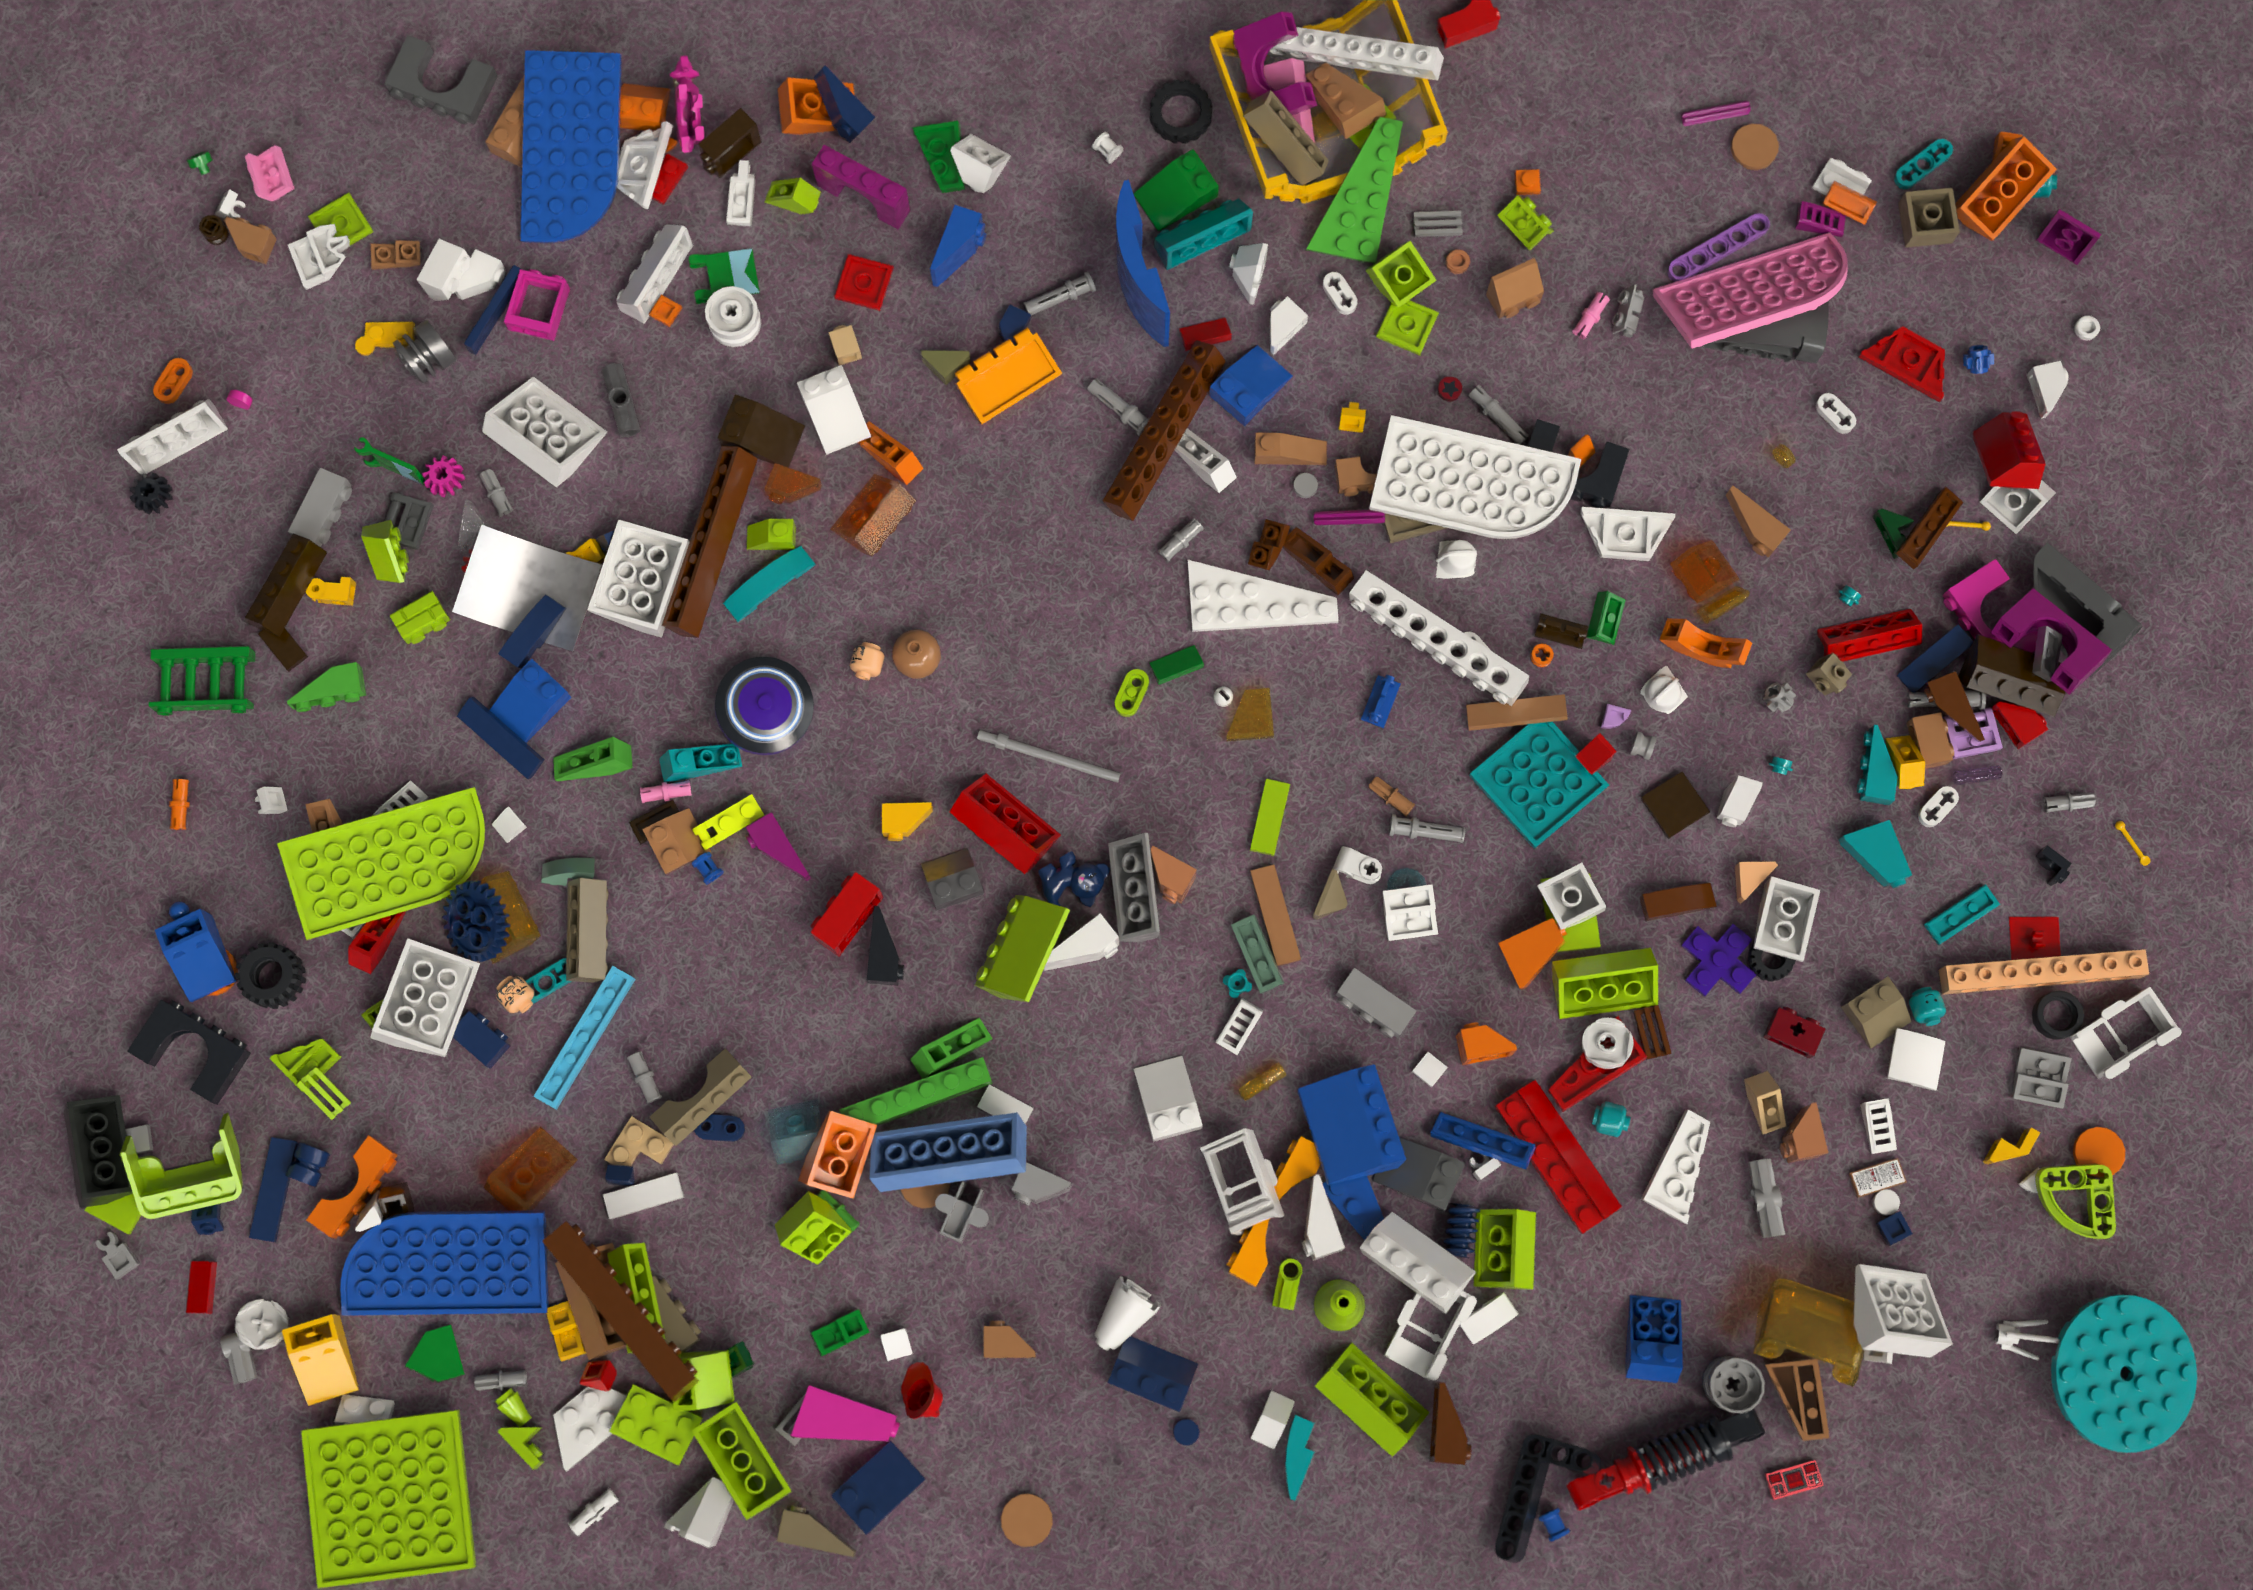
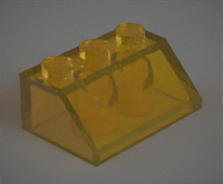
M509 871L485 876L481 880V884L488 883V889L495 888L494 896H502L499 903L500 905L506 904L503 912L509 914V917L505 918V922L509 923L510 927L505 928V931L510 936L503 938L507 945L501 947L503 952L496 954V958L490 959L492 964L530 946L541 936Z

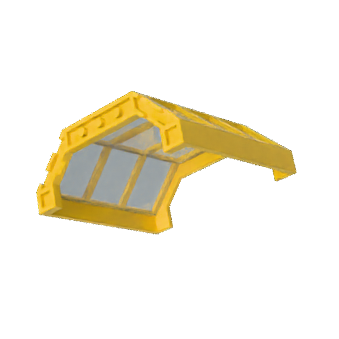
M1364 0L1340 18H1328L1320 24L1302 27L1414 44L1397 0ZM1233 30L1218 31L1213 36H1210L1209 48L1265 199L1279 196L1281 201L1293 202L1297 198L1301 200V203H1308L1337 194L1361 151L1350 138H1344L1316 101L1317 106L1310 108L1314 140L1329 162L1323 175L1304 185H1300L1290 175L1283 163L1276 158L1268 145L1261 140L1253 127L1246 122L1243 116L1251 98L1246 91L1245 75L1240 69L1241 60L1234 46ZM1267 55L1264 66L1289 58ZM1304 61L1305 75L1323 63ZM1330 65L1359 84H1366L1375 94L1383 98L1384 104L1396 116L1395 120L1403 121L1393 176L1400 174L1403 171L1401 167L1409 161L1414 164L1426 156V150L1431 146L1436 145L1439 147L1446 141L1448 131L1428 79Z

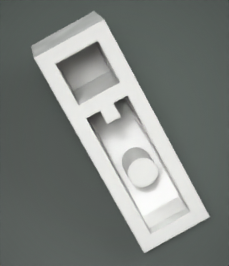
M1188 428L1186 429L1175 451L1205 483L1220 493L1237 478L1229 460Z
M1738 775L1724 790L1717 819L1722 820V824L1729 827L1741 825L1746 820L1763 783Z

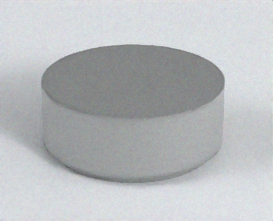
M1302 473L1295 478L1293 488L1299 497L1310 498L1316 493L1318 482L1312 474Z

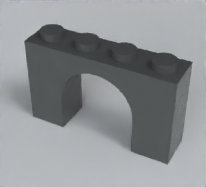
M407 35L384 83L389 94L397 100L408 99L418 108L423 109L425 106L432 108V111L440 116H445L446 114L453 116L461 124H467V122L475 124L498 77L494 67L472 59L461 82L454 89L443 93L429 91L422 85V78L434 52L428 42Z

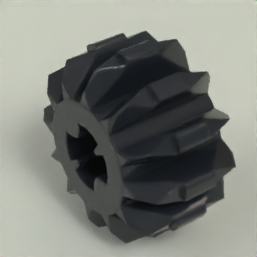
M152 473L150 477L147 474H142L141 481L134 479V482L137 484L136 487H130V491L133 493L130 496V500L135 503V507L139 511L144 510L149 515L153 510L160 514L161 505L164 508H168L165 500H173V496L169 494L172 491V487L167 484V479L162 476L159 477L156 473Z

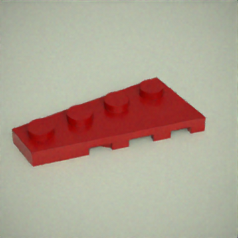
M1606 1037L1605 1041H1600V1044L1604 1045L1605 1049L1615 1046V1043H1612L1609 1037ZM1634 1037L1632 1053L1621 1067L1613 1069L1599 1068L1588 1062L1583 1052L1580 1058L1550 1087L1548 1092L1561 1111L1564 1112L1647 1059V1055Z

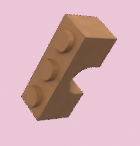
M1360 457L1336 459L1335 473L1338 494L1344 493V496H1355L1359 494V491H1368L1369 494H1373L1377 474H1370L1364 471L1361 466Z

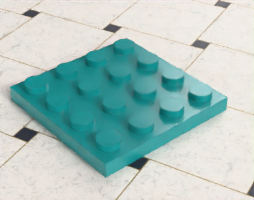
M1553 722L1528 724L1469 774L1470 778L1534 849L1609 786L1597 771L1591 775L1575 756L1579 753V750Z

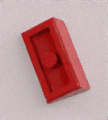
M1226 318L1179 328L1185 351L1190 350L1196 340L1213 345L1230 341L1232 338Z
M191 1261L186 1313L212 1314L217 1262Z

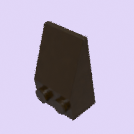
M735 394L719 432L718 440L721 446L740 447L760 460L789 469L805 425L757 401Z

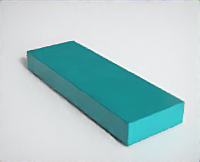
M1985 884L1924 924V926L1936 943L1940 945L2001 904Z

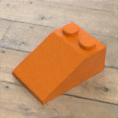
M787 77L778 88L782 133L800 135L837 131L832 125L815 80ZM843 83L854 94L853 83Z
M829 1110L806 1155L798 1181L854 1199L877 1125Z

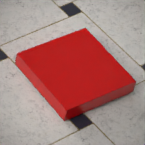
M848 254L834 298L880 311L894 266Z

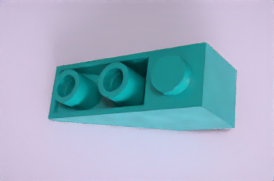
M1874 724L1869 731H1865L1863 737V745L1867 746L1866 755H1862L1860 761V769L1864 771L1863 779L1860 778L1858 780L1857 793H1861V801L1890 805L1895 801L1898 776L1879 726Z
M734 744L671 749L659 758L664 782L686 780L743 767L739 748Z

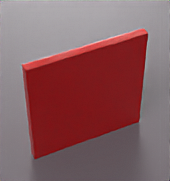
M2009 917L2011 960L2061 956L2059 917Z

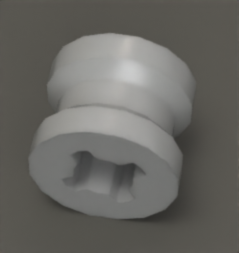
M1637 731L1630 755L1635 756L1638 754L1643 756L1644 759L1649 760L1657 737H1646L1642 732Z

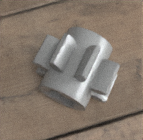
M1776 682L1768 686L1763 700L1772 712H1775L1777 708L1784 712L1792 707L1796 694L1787 682L1783 683L1782 686Z

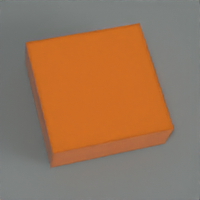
M661 295L650 311L649 316L670 327L682 310V306Z

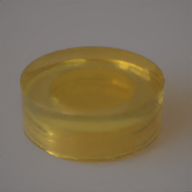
M1779 444L1773 449L1774 458L1783 468H1789L1796 462L1795 456L1784 444Z

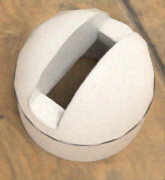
M1228 687L1217 688L1214 692L1215 703L1221 707L1231 704L1233 699L1232 691ZM1219 691H1222L1229 699L1226 701Z

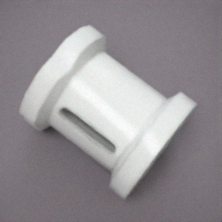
M1107 132L1102 133L1092 145L1094 150H1099L1107 158L1109 164L1123 152V147L1116 145L1109 138Z

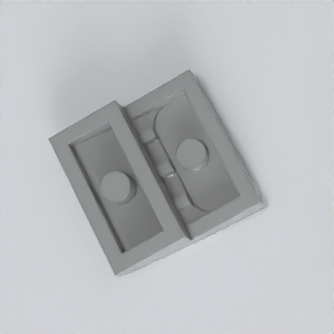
M2019 1046L2012 1098L2063 1109L2069 1085L2066 1081L2072 1058Z

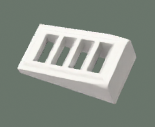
M410 780L379 807L373 815L392 811L395 805L400 808L406 807L399 801L402 797L411 805L424 802L429 797ZM409 790L418 797L416 801L407 794Z
M1242 998L1216 1043L1238 1055L1263 1010ZM1241 1008H1244L1247 1011L1254 1014V1018L1251 1019L1250 1017L1241 1013ZM1236 1017L1249 1023L1248 1028L1236 1022ZM1231 1025L1244 1032L1243 1036L1241 1037L1230 1030ZM1228 1034L1238 1040V1045L1236 1046L1225 1039V1035Z
M1889 1099L1860 1104L1871 1154L1897 1150ZM1872 1109H1882V1113L1871 1114ZM1884 1118L1885 1123L1873 1125L1872 1120ZM1886 1128L1887 1133L1874 1134V1130ZM1887 1138L1889 1140V1143L1876 1145L1875 1141Z

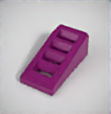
M1801 201L1798 207L1795 229L1819 234L1830 232L1833 236L1843 237L1846 215L1826 207ZM1807 214H1811L1810 220L1806 219ZM1816 215L1820 216L1819 223L1815 222ZM1825 217H1829L1828 225L1824 224ZM1834 218L1838 219L1837 228L1833 227Z

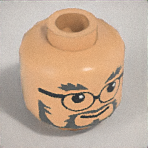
M863 642L862 645L854 648L850 668L856 673L857 678L870 680V677L880 675L885 658L884 653L880 651L881 647Z
M509 976L496 988L498 991L496 994L497 1000L509 1013L519 1011L524 1013L533 1005L531 1000L534 997V990L522 977L516 976L513 978Z

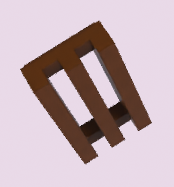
M1659 1005L1634 1010L1633 1014L1642 1047L1647 1055L1646 1060L1672 1054ZM1651 1012H1654L1664 1051L1660 1050ZM1645 1014L1646 1022L1648 1025L1649 1033L1655 1053L1652 1054L1649 1048L1648 1040L1641 1018V1015Z

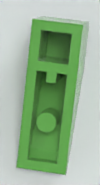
M615 737L553 758L554 778L556 781L614 775L633 768L631 745Z
M978 1018L920 1048L910 1060L921 1078L924 1079L949 1067L992 1040V1037L981 1019Z

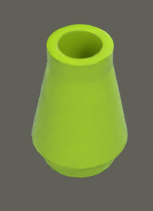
M512 1388L495 1400L498 1405L497 1409L515 1422L519 1428L532 1418L518 1391L514 1392Z

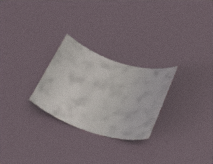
M481 525L452 612L514 632L526 615L546 594L566 607V610L547 637L545 643L574 651L602 564L549 549Z

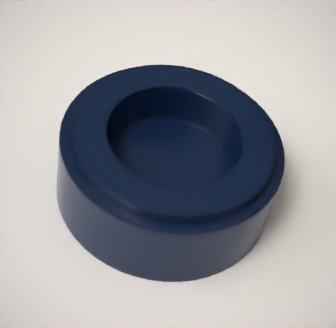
M1189 1419L1181 1420L1174 1427V1437L1181 1445H1192L1199 1437L1198 1425Z

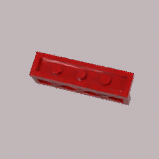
M1906 609L1817 629V634L1824 645V656L1834 653L1840 661L1844 662L1922 644V623L1912 609ZM1906 618H1908V619L1910 620V621H1906V622L1898 621V620H1902V619H1906ZM1882 624V625H1886V626H1884V627H1877V626H1875V625ZM1852 630H1861V632L1856 633L1852 632ZM1837 635L1839 637L1829 639L1827 636Z

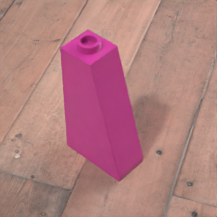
M808 1386L791 1436L809 1439L888 1442L890 1437H896L900 1423L896 1422V1415Z

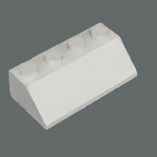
M665 224L662 231L659 230L656 233L652 247L644 252L639 268L633 270L629 277V284L617 296V305L621 312L645 324L649 318L650 311L659 297L663 295L693 247L688 230L682 225Z
M1393 1212L1375 1226L1360 1247L1362 1254L1445 1314L1476 1273L1472 1268Z

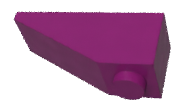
M772 812L746 827L749 834L745 837L752 849L758 847L762 854L806 881L811 879Z

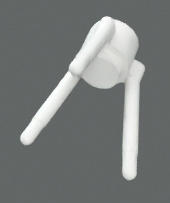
M2003 1320V1324L1998 1323L1996 1325L1999 1335L1998 1338H1995V1343L2001 1344V1349L2010 1350L2035 1360H2039L2037 1355L2013 1346V1344H2018L2019 1339L2059 1343L2058 1338L2020 1333V1330L2015 1328L2048 1324V1320L2015 1322Z

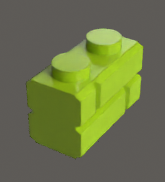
M433 591L390 614L393 623L407 644L421 642L425 639V634L432 630L437 632L447 626L446 623L451 620Z

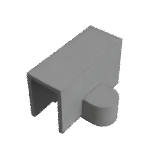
M963 1181L955 1197L941 1194L935 1200L937 1209L947 1214L939 1233L960 1244L963 1243L970 1225L983 1228L989 1222L987 1212L978 1208L985 1193L982 1189L974 1206L960 1200L966 1186Z

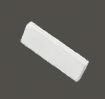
M674 1173L604 1194L603 1197L609 1219L612 1220L682 1199L684 1195L678 1173Z

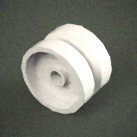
M735 286L724 287L714 292L708 299L705 308L706 321L717 341L730 347L744 346L753 341L759 333L761 317L757 303L749 292Z

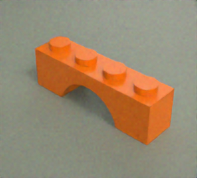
M368 1135L353 1156L359 1170V1177L355 1188L347 1196L338 1200L321 1199L306 1220L330 1238L337 1239L338 1236H344L350 1228L348 1222L354 1214L356 1216L359 1215L366 1206L365 1199L369 1194L373 1195L381 1186L382 1182L379 1180L384 1173H390L396 1166L397 1161L395 1158L398 1154L374 1137Z

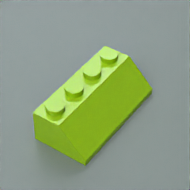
M1651 948L1552 961V979L1559 1019L1658 1005V964Z
M1353 1343L1347 1347L1315 1385L1324 1396L1332 1401L1392 1457L1410 1440L1429 1414L1422 1405Z
M737 1402L692 1430L746 1520L772 1506L792 1492Z

